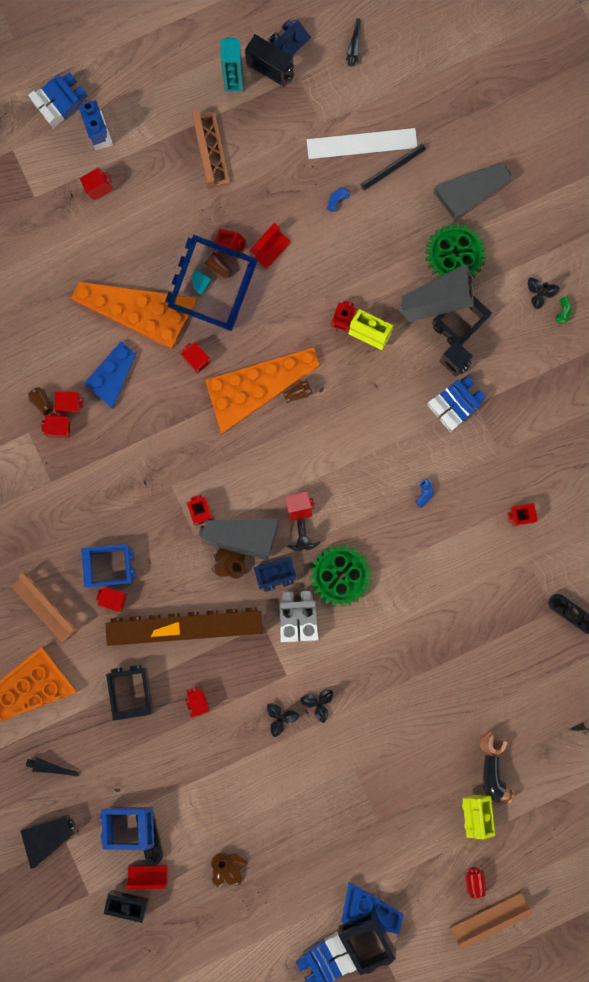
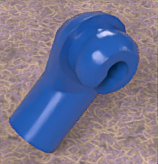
M340 187L331 193L327 210L335 212L338 201L342 198L344 200L348 199L350 191L346 187Z
M428 479L420 481L421 496L415 501L421 508L433 497V485Z

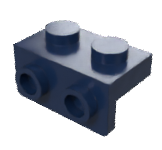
M289 19L281 26L283 29L278 33L272 34L268 40L271 44L293 56L311 36L299 20Z
M291 557L254 567L259 589H264V592L274 590L275 585L282 584L283 587L294 584L293 580L297 579Z

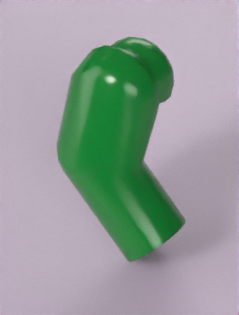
M568 296L559 299L562 310L560 314L555 316L558 324L568 322L573 313Z

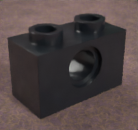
M456 340L444 352L439 362L456 377L459 373L463 375L472 364L470 360L473 355Z
M111 890L108 893L103 914L143 923L149 898Z

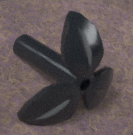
M530 277L528 279L529 291L537 293L531 299L535 309L543 307L545 303L543 296L552 298L560 290V287L557 285H549L547 282L541 285L535 278Z
M304 519L297 520L299 535L296 546L287 545V548L294 551H302L303 549L311 550L317 547L320 541L311 544L306 536Z
M326 689L320 692L319 700L313 694L304 695L300 700L307 708L316 706L315 717L320 722L325 723L328 718V709L323 704L332 701L334 692L331 689Z
M274 703L267 704L269 717L276 718V721L271 723L270 726L273 737H277L283 732L284 721L292 724L299 718V714L294 710H286L281 715V707Z

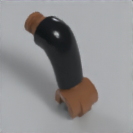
M488 731L482 735L479 742L482 751L487 753L483 768V787L485 793L491 796V800L494 802L501 800L510 804L514 799L515 791L509 790L506 787V783L501 780L499 757H497L498 754L504 752L508 743L498 741L497 746L494 748L492 744L495 739L494 735Z

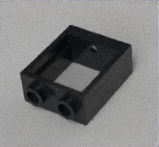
M254 34L245 48L246 65L284 87L287 82H291L295 74L293 70L295 67L293 65V56Z
M474 295V306L468 308L480 319L462 338L458 337L441 321L447 313L437 315L432 321L433 329L439 335L443 334L450 345L457 340L463 346L492 314Z
M141 664L130 666V670L123 671L122 667L111 669V673L106 674L113 721L154 714L147 667L142 668ZM141 673L146 707L119 711L114 678Z
M374 910L339 926L338 936L360 976L365 973H372L376 968L390 965L396 960V949ZM374 929L385 951L361 961L350 939Z

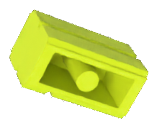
M359 309L351 322L348 334L383 350L391 336L393 325Z
M475 794L463 797L462 808L464 810V828L467 838L483 840L495 836L491 796Z

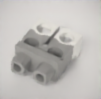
M301 591V602H293V592H283L282 603H280L281 643L298 642L297 623H300L301 642L318 641L315 601H313L311 591Z

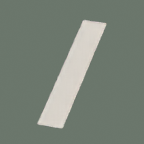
M415 128L306 139L309 159L417 147Z

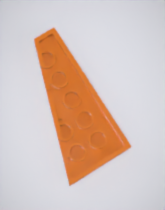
M84 282L78 283L71 296L72 301L170 349H173L198 300L194 297Z
M314 347L205 380L221 434L227 432L231 427L240 423L241 420L318 368L319 362Z
M40 647L0 680V722L78 693L43 647Z

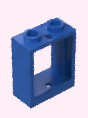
M130 545L81 549L85 588L133 584V579H136L135 568L131 566V560H134L133 548L130 549ZM124 551L126 579L94 582L92 554Z
M108 807L101 810L100 823L102 824V834L100 840L103 850H148L154 847L153 807ZM113 815H138L139 843H114Z

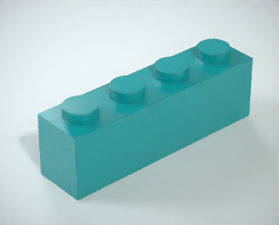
M235 37L220 39L225 92L243 91L240 39Z

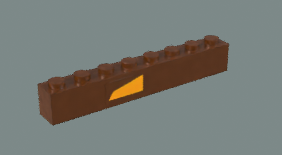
M257 607L245 608L246 612H238V609H226V613L219 614L218 610L207 611V615H199V612H187L188 616L180 617V613L168 614V618H161V615H149V619L141 620V616L130 617V621H122V618H110V622L105 623L107 646L263 634L261 611H257Z

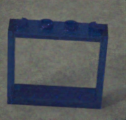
M193 234L192 238L188 237L185 249H188L186 256H181L179 261L180 273L179 275H174L171 283L175 285L173 292H168L165 300V303H168L167 308L232 331L258 259ZM196 243L248 262L226 323L175 304Z

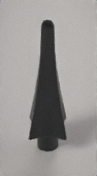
M360 18L356 19L352 39L346 53V60H348L349 66H355V61L358 62Z
M38 757L35 760L27 759L26 767L33 768L32 772L79 776L78 772L59 767Z

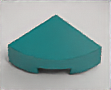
M194 270L192 283L196 292L202 296L211 279Z

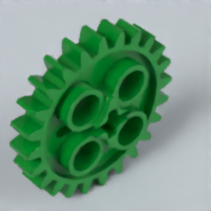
M452 223L449 224L448 229L443 225L441 228L442 232L436 230V236L431 235L430 240L432 242H427L426 245L429 249H426L425 253L429 256L425 258V261H431L428 264V268H434L432 275L438 273L439 278L466 265L462 262V259L468 258L471 260V264L467 265L472 277L475 278L476 272L480 273L482 270L480 266L485 264L481 259H485L487 254L482 253L486 250L485 246H481L484 240H478L480 234L473 235L474 228L468 231L467 225L463 229L460 228L459 223H457L456 228H453ZM465 240L468 246L463 247L458 241ZM442 243L448 244V245H449V249H447V250L442 249V248L440 247V244H442ZM453 251H456V254H459L458 257H456L455 254H452ZM449 261L453 267L447 268L443 263Z
M338 544L337 550H334L331 545L330 552L323 549L324 556L317 554L319 562H312L316 565V568H310V571L315 573V575L309 576L310 579H315L311 586H317L314 593L321 592L322 594L319 599L321 600L326 597V604L332 600L333 606L340 602L341 607H343L344 601H347L350 606L352 603L351 599L358 602V595L365 596L362 590H369L365 584L371 583L367 576L372 575V573L366 571L370 565H364L367 558H360L362 552L355 554V547L348 551V545L341 549L340 544ZM335 558H344L345 565L337 567L334 563ZM352 562L353 565L344 574L345 580L340 579L332 589H329V585L337 577L336 572H342ZM353 569L357 570L360 574L357 580H352L349 577V572ZM324 571L331 572L333 576L331 581H323L321 575ZM338 584L346 586L347 592L340 595L336 592Z

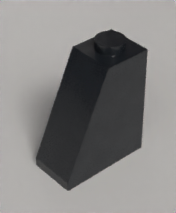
M69 814L24 827L20 830L30 869L39 865L74 834L76 826L74 819H70Z

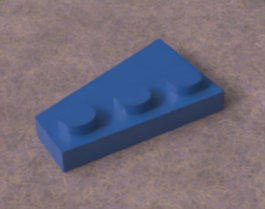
M121 341L84 382L91 391L112 409L116 404V399L121 392L122 385L129 373L136 353Z
M348 882L341 922L346 923L374 910L386 932L400 934L403 913L355 884Z

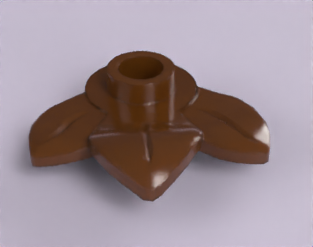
M215 548L214 558L217 563L212 566V571L220 577L230 576L234 579L242 577L246 570L243 563L245 554ZM232 567H237L239 572H234Z
M225 853L216 854L211 861L213 868L211 874L212 882L218 888L225 882L232 886L240 885L242 876L239 870L244 868L248 862L239 854H231L229 856ZM220 861L225 862L223 866H218Z

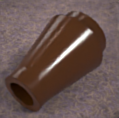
M213 252L204 263L209 270L221 275L225 279L233 271L219 253Z
M300 380L290 389L283 392L287 403L307 398L313 392L307 380Z
M40 387L32 389L28 394L29 401L44 416L52 413L53 408L50 405L46 391Z

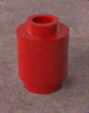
M479 867L468 868V872L464 873L467 893L470 894V898L486 896L485 891H487L484 871L480 870Z

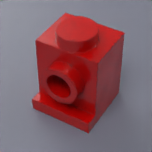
M348 301L338 302L331 327L349 333L351 322L356 313L353 303ZM341 312H347L348 316L343 317Z
M197 495L190 498L191 501L186 502L194 525L198 526L204 524L206 520H214L205 496ZM199 507L204 508L203 513H198Z
M534 503L509 508L510 512H507L509 524L512 523L513 527L538 522ZM519 512L524 515L523 519L517 517Z
M197 687L186 690L188 698L185 699L188 710L192 709L193 712L189 714L190 718L210 711L203 688L198 690Z

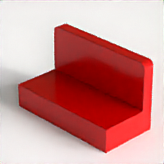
M273 223L249 250L250 256L265 269H268L291 241L280 232V227Z
M128 865L126 890L166 889L168 885V865Z

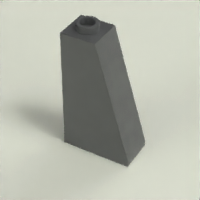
M499 163L435 186L433 193L456 222L507 186L512 179L511 172L507 167H503Z
M467 265L461 266L403 295L402 304L399 306L401 315L405 316L408 322L474 306L473 278Z
M277 519L206 520L205 526L201 525L199 536L203 544L269 561L279 521Z

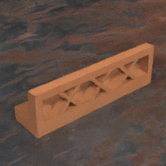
M199 110L192 111L208 189L229 185L230 182L215 112L200 115ZM212 118L213 124L209 130L202 126L201 120ZM209 135L217 139L213 147L206 144V139ZM213 152L221 158L217 165L209 159ZM218 170L224 174L225 180L214 182L213 175Z
M21 573L18 576L19 579L11 587L52 633L64 643L77 631L76 627L26 573Z
M518 892L450 926L461 950L533 915V913L527 906L522 893Z

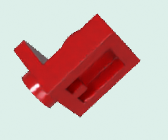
M219 229L213 246L216 249L229 251L240 257L245 248L246 239L238 232Z

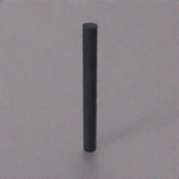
M420 144L360 184L362 189L365 191L425 151V146Z

